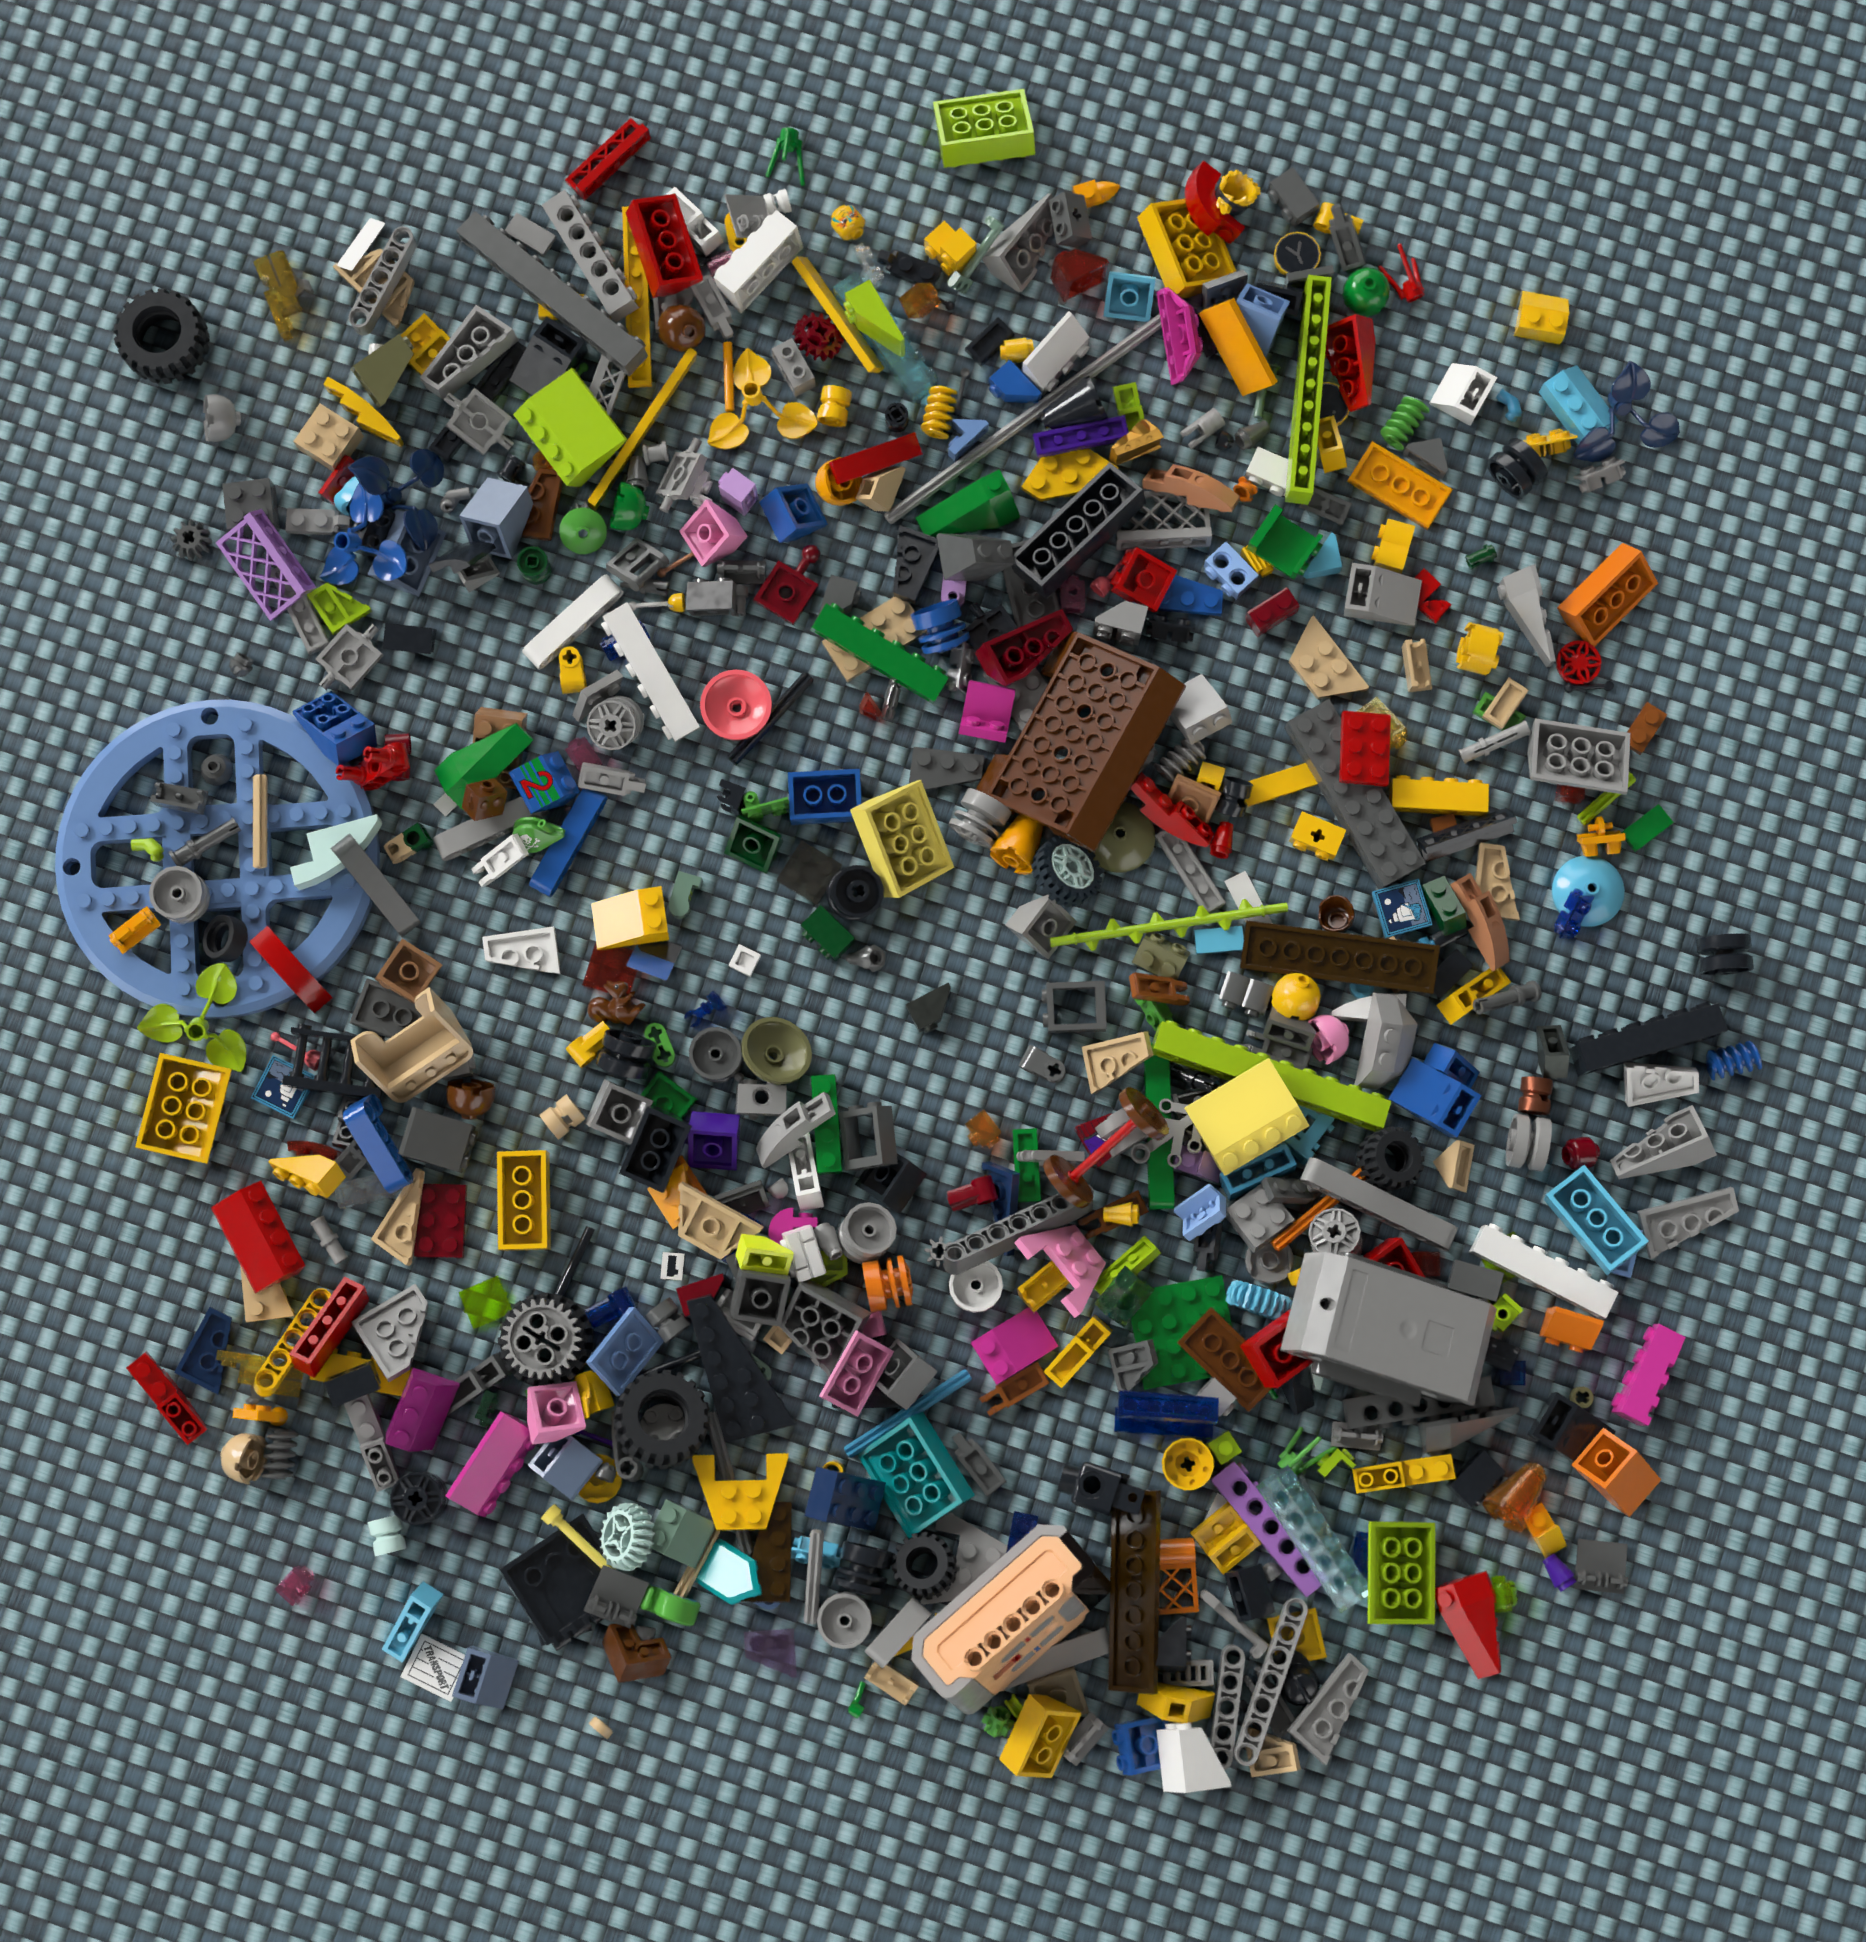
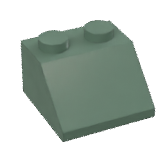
M666 1499L652 1528V1532L656 1534L652 1536L654 1544L650 1548L685 1565L696 1568L715 1529L714 1523L697 1512L675 1501Z

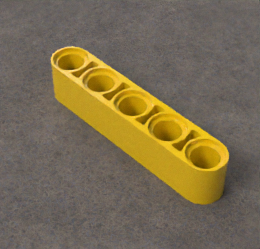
M318 1288L311 1293L257 1372L254 1389L259 1396L269 1397L273 1395L292 1368L293 1364L289 1353L294 1347L288 1345L287 1341L291 1338L299 1341L309 1327L303 1326L300 1321L305 1318L314 1320L323 1307L317 1306L314 1301L316 1299H324L327 1302L331 1296L328 1290ZM281 1358L286 1361V1364L278 1367L274 1365L273 1361ZM262 1379H269L273 1384L269 1387H263L259 1382Z

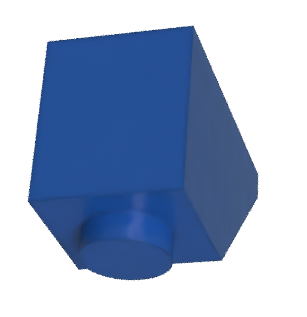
M1011 360L1007 361L989 377L990 392L996 398L1000 397L1004 402L1037 403L1041 400L1042 392Z
M1436 1043L1433 1044L1423 1062L1461 1082L1470 1089L1480 1073L1457 1051Z

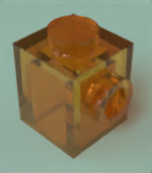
M916 283L899 298L908 319L924 318L941 304L937 290L932 283Z
M984 1109L965 1123V1127L970 1133L967 1137L975 1147L980 1145L982 1149L986 1146L990 1149L1000 1141L999 1136L1002 1132Z

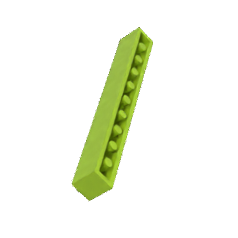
M1308 275L1303 287L1304 294L1302 298L1285 502L1308 505L1314 492L1331 277Z
M1162 1021L1157 1027L1151 1046L1155 1056L1227 1081L1234 1079L1269 1058L1299 1106L1373 1132L1384 1128L1391 1101L1385 1099V1096L1380 1093L1372 1092L1369 1094L1362 1091V1088L1357 1085L1349 1084L1347 1086L1341 1084L1334 1077L1327 1076L1324 1078L1316 1075L1317 1072L1311 1069L1304 1068L1301 1070L1295 1068L1291 1062L1272 1060L1268 1054L1249 1052L1245 1046L1226 1044V1041L1222 1038L1203 1036L1201 1031L1180 1028V1025L1173 1021Z

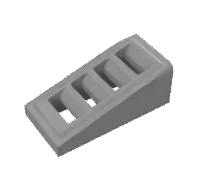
M1192 1659L1191 1665H1186L1185 1680H1181L1180 1673L1175 1672V1680H1170V1672H1162L1163 1683L1176 1686H1214L1213 1660ZM1190 1666H1195V1680H1191ZM1201 1666H1205L1206 1679H1201Z

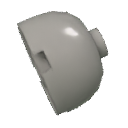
M216 394L205 395L203 413H205V439L211 442L225 441L235 433L236 426H240V411H236L232 401L225 396Z

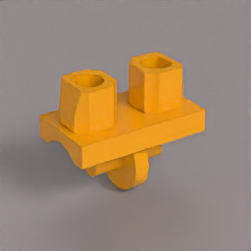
M1600 816L1596 817L1595 824L1588 825L1589 832H1596L1576 834L1577 842L1581 844L1583 855L1590 857L1598 855V843H1605V852L1607 854H1619L1621 852V841H1625V833H1621L1620 830L1605 831L1613 829V823H1604L1603 817Z

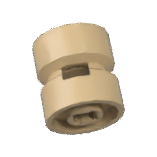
M567 1094L556 1102L555 1108L549 1107L540 1114L541 1119L558 1140L569 1132L570 1126L576 1127L586 1119Z

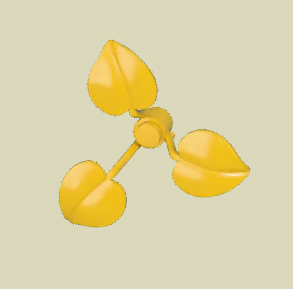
M746 348L739 357L733 371L734 384L739 390H742L744 396L741 418L739 419L736 414L730 412L718 415L711 424L707 442L710 446L718 449H733L742 445L749 435L748 427L743 424L747 406H757L761 402H764L777 417H780L777 422V428L785 438H801L813 431L818 423L814 413L808 407L798 402L785 404L782 413L777 411L767 400L766 396L763 395L760 388L765 386L771 378L770 365L751 349Z

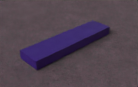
M1125 415L1100 421L1033 433L1032 437L1037 458L1116 443L1129 432Z

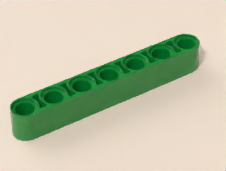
M1153 1055L1144 1061L1145 1096L1158 1110L1161 1100H1171L1169 1060ZM1169 1102L1162 1104V1109L1165 1111L1171 1108ZM1160 1111L1164 1118L1171 1119V1113L1164 1114ZM1150 1137L1146 1138L1147 1143L1152 1140ZM1172 1138L1152 1151L1147 1161L1149 1210L1174 1209L1173 1167H1170L1167 1163V1157L1171 1154ZM1173 1156L1170 1157V1162H1171L1172 1164H1173Z

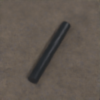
M588 1226L585 1227L555 1293L562 1296L565 1295L595 1229Z

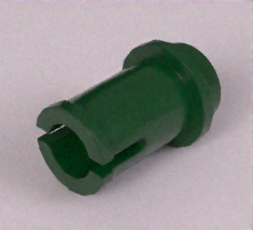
M1486 544L1483 546V549L1466 555V563L1472 570L1488 561L1493 562L1494 558H1497V553L1493 545L1488 546Z

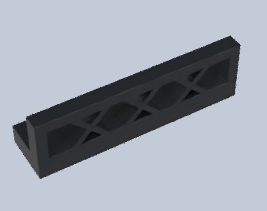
M1503 808L1417 838L1420 854L1425 863L1510 834L1514 832L1513 824L1517 823V819L1507 808Z

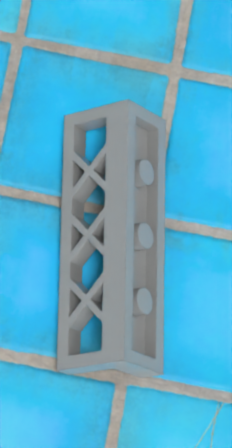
M601 355L589 389L599 403L604 402L607 408L606 412L611 417L626 374L621 370L611 375L613 363ZM612 381L614 385L613 392L603 396L606 383Z

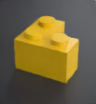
M943 221L924 239V251L932 260L936 259L941 264L942 270L950 276L955 270L960 273L964 270L977 251V243L961 227L955 231L947 222Z

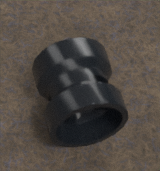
M901 403L890 404L885 410L887 428L892 432H902L907 428L909 420L907 408Z

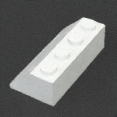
M776 210L772 215H768L764 219L762 226L756 232H752L748 236L746 243L741 248L733 252L731 259L717 269L714 276L717 288L741 314L803 248L797 226Z

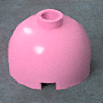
M1319 1015L1308 1020L1309 1024L1316 1030L1311 1048H1313V1056L1318 1061L1325 1060V1064L1328 1065L1345 1054L1349 1045V1029L1344 1022H1341L1332 1015Z

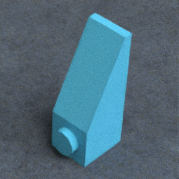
M423 1581L410 1595L382 1650L403 1663L444 1594Z

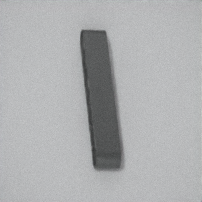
M1089 1185V1187L1091 1188L1093 1197H1094L1093 1188ZM1060 1193L947 1245L944 1249V1269L951 1275L961 1274L1016 1248L1017 1246L1014 1242L1022 1236L1054 1230L1087 1215L1093 1209V1201L1085 1208H1079L1067 1201Z

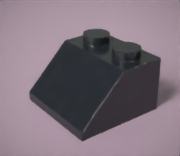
M897 1154L898 1164L866 1169L855 1185L900 1214L927 1174L911 1161Z

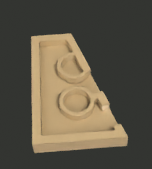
M1480 843L1475 881L1482 894L1488 890L1490 891L1502 919L1519 921L1520 918L1516 909L1515 894L1511 885L1505 846Z
M1148 1031L1082 1047L1091 1094L1098 1093L1153 1056Z

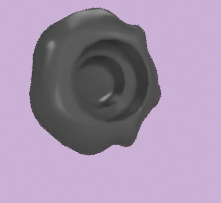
M872 945L848 954L845 959L849 964L858 965L875 972L885 965L886 957L885 952L879 946Z

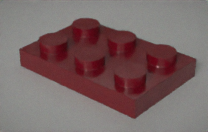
M423 1184L414 1257L464 1258L467 1185Z

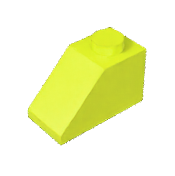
M741 1234L736 1251V1258L740 1269L788 1275L794 1255L793 1251L764 1236Z

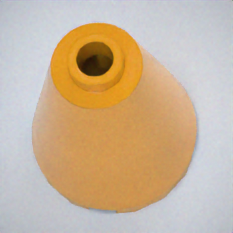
M1019 814L994 842L990 849V857L1005 869L1008 866L1016 868L1014 873L1031 874L1033 870L1032 864L1034 863L1032 860L1039 849L1044 825Z

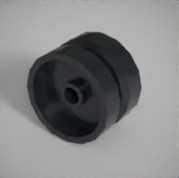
M1512 438L1503 446L1502 452H1496L1487 461L1488 470L1497 484L1505 492L1517 499H1523L1532 490V485H1538L1548 475L1547 468L1538 453L1518 438Z
M852 865L837 872L830 879L826 888V899L830 909L837 916L845 920H858L871 915L879 908L884 895V887L880 877L874 870L864 865ZM851 889L857 891V897H854L852 895L854 891H852Z
M1743 933L1720 934L1696 940L1697 953L1708 956L1699 960V974L1732 975L1754 969L1753 956L1742 953L1752 947L1751 935Z
M615 1029L606 1030L602 1040V1044L606 1049L599 1052L596 1061L597 1066L619 1076L646 1079L651 1067L646 1059L654 1056L656 1043L632 1032Z

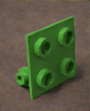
M748 791L743 796L746 808L741 809L744 818L757 822L763 820L765 815L773 814V816H779L787 813L789 800L788 797L760 804L757 794L753 791Z

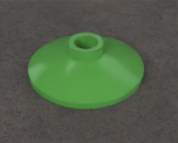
M581 507L569 511L563 517L560 523L559 534L563 544L570 551L577 554H590L603 545L607 535V528L604 519L599 513L590 508ZM584 529L588 534L582 537L579 535L580 530Z

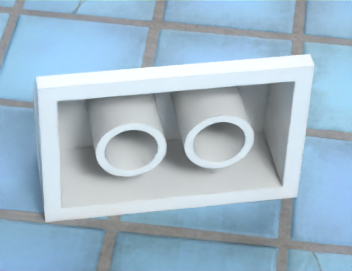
M1067 312L1023 362L1022 373L1042 392V396L1047 391L1052 392L1058 385L1060 376L1062 374L1067 375L1073 368V362L1078 356L1082 358L1089 349V336L1071 312Z

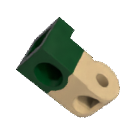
M417 822L384 845V849L392 863L397 864L423 848L427 849L434 842L425 826Z

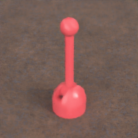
M1119 562L1107 577H1097L1090 584L1091 589L1100 597H1105L1111 589L1109 580L1123 564Z
M278 1032L271 1034L272 1041H279L296 1051L297 1046L281 1038ZM309 1050L305 1053L304 1062L309 1068L316 1071L318 1070L321 1052Z

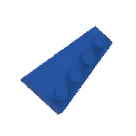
M1175 575L1157 611L1221 616L1223 590Z

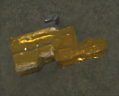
M284 250L269 254L270 258L266 255L256 259L254 265L262 283L270 288V290L264 292L279 334L285 342L293 339L290 330H293L294 327L289 316L302 312L298 297L304 292L313 295L314 290L308 280H302L295 276Z
M218 1350L216 1360H222L221 1365L236 1367L237 1363H241L237 1383L250 1385V1393L252 1395L245 1402L255 1405L265 1398L255 1392L254 1382L257 1372L268 1357ZM286 1361L275 1366L282 1367L286 1364ZM292 1366L274 1394L299 1398L304 1373ZM262 1379L259 1382L263 1387H269L273 1384L269 1379Z

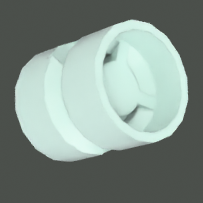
M396 1515L367 1522L370 1536L376 1537V1540L373 1542L375 1556L407 1549L405 1538H403V1535L398 1534V1531L402 1529V1524Z

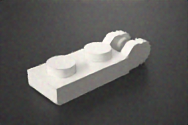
M518 833L512 834L481 858V861L471 870L474 874H479L485 869L487 870L488 874L479 881L480 886L484 887L502 876L529 855Z

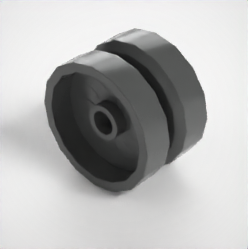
M709 1027L700 1031L691 1041L689 1048V1061L693 1069L704 1080L712 1083H724L731 1080L739 1073L744 1062L739 1040L729 1030L721 1027ZM718 1050L720 1056L715 1059L713 1058L714 1051Z

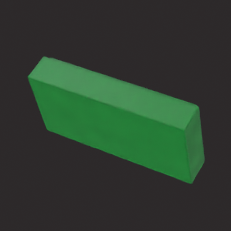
M1658 804L1621 833H1625V841L1636 852L1674 822Z

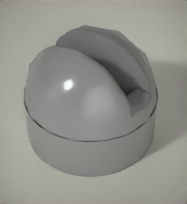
M781 1178L768 1187L767 1190L772 1197L781 1199L787 1195L788 1185Z

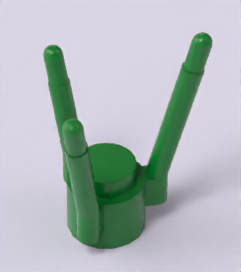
M789 127L781 129L780 138H777L766 177L769 178L780 148L783 150V161L786 160L788 152H793L796 149L800 184L804 187L802 140L798 139L799 132L796 129Z

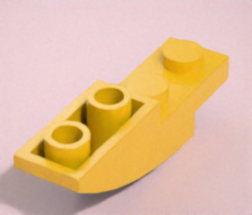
M1452 1453L1352 1469L1356 1494L1456 1479Z

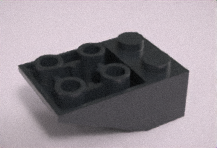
M546 316L533 334L509 381L533 396L569 369H576L588 352L585 341Z
M1551 1392L1527 1435L1569 1461L1574 1462L1603 1428L1613 1435L1616 1431L1558 1392Z

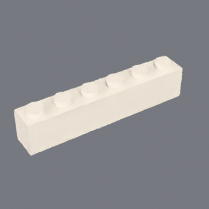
M628 602L602 616L605 621L601 623L607 636L612 634L617 643L613 644L618 655L626 657L628 664L625 666L632 678L637 676L641 683L637 687L644 699L649 697L653 705L649 708L655 718L662 719L665 726L661 728L667 739L673 738L674 742L699 729V724Z
M1491 1223L1489 1226H1481L1469 1253L1599 1319L1607 1318L1619 1293L1613 1289V1284L1602 1279L1598 1282L1590 1278L1591 1273L1581 1268H1578L1576 1271L1568 1267L1570 1263L1562 1258L1556 1257L1554 1260L1546 1256V1250L1537 1246L1531 1248L1524 1244V1239L1512 1234L1509 1237L1503 1234V1229Z

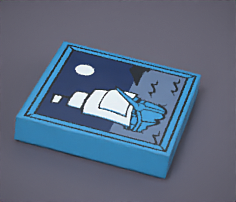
M1419 879L1371 893L1385 938L1433 925Z
M273 1055L251 1099L295 1120L310 1090L284 1087L282 1085L283 1075L289 1076L290 1072H293L294 1065ZM303 1070L304 1078L314 1079L313 1074Z

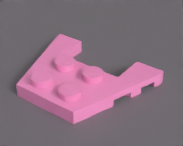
M1072 1225L1022 1236L1015 1241L1014 1244L1027 1260L1043 1249L1075 1289L1063 1298L1061 1302L1074 1318L1081 1314L1106 1262L1077 1226Z

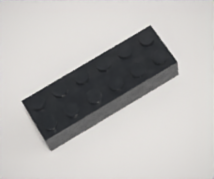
M1109 462L1013 554L1015 564L1011 565L1013 572L1047 599L1146 504L1143 489Z
M1710 1001L1690 1008L1689 1012L1687 1008H1683L1668 1014L1667 1018H1664V1015L1652 1017L1644 1021V1025H1641L1640 1021L1628 1024L1626 1027L1621 1028L1620 1032H1618L1617 1028L1599 1034L1598 1038H1594V1035L1580 1038L1578 1041H1575V1046L1570 1048L1569 1051L1577 1076L1579 1077L1624 1064V1062H1631L1711 1039L1728 1030L1719 1003L1711 1005Z

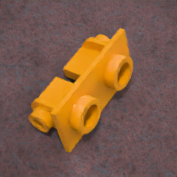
M146 906L108 936L111 943L124 954L162 924Z

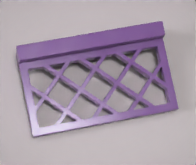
M259 509L245 515L244 519L220 538L216 544L268 619L272 621L305 594L313 591L316 586L264 511ZM247 524L253 531L252 539L243 537L244 527ZM229 539L237 540L236 552L230 551L225 542ZM243 542L252 543L251 556L242 554ZM258 545L264 546L266 549V559L257 557ZM242 558L251 560L250 572L244 571L242 568ZM256 561L266 563L265 575L256 573ZM271 565H276L280 569V579L270 577ZM255 578L264 579V592L259 591L255 587ZM270 581L279 583V595L269 593ZM285 584L291 585L296 592V595L292 598L284 596ZM269 597L278 599V609L274 612L268 605Z

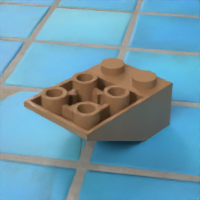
M480 707L475 713L473 743L515 723H518L526 731L528 713ZM523 751L495 778L503 787L517 789L509 772L521 766Z

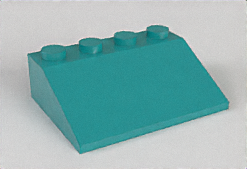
M924 1412L909 1417L857 1454L871 1479L886 1482L883 1498L908 1539L912 1537V1534H918L975 1496Z

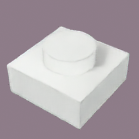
M739 944L728 966L751 977L761 954Z

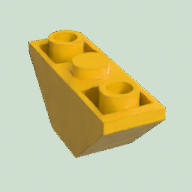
M1158 1682V1694L1138 1693L1137 1705L1162 1720L1177 1723H1193L1210 1717L1215 1692Z

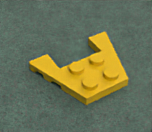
M788 1453L766 1454V1480L715 1481L714 1455L692 1456V1462L716 1531L766 1530L786 1467Z

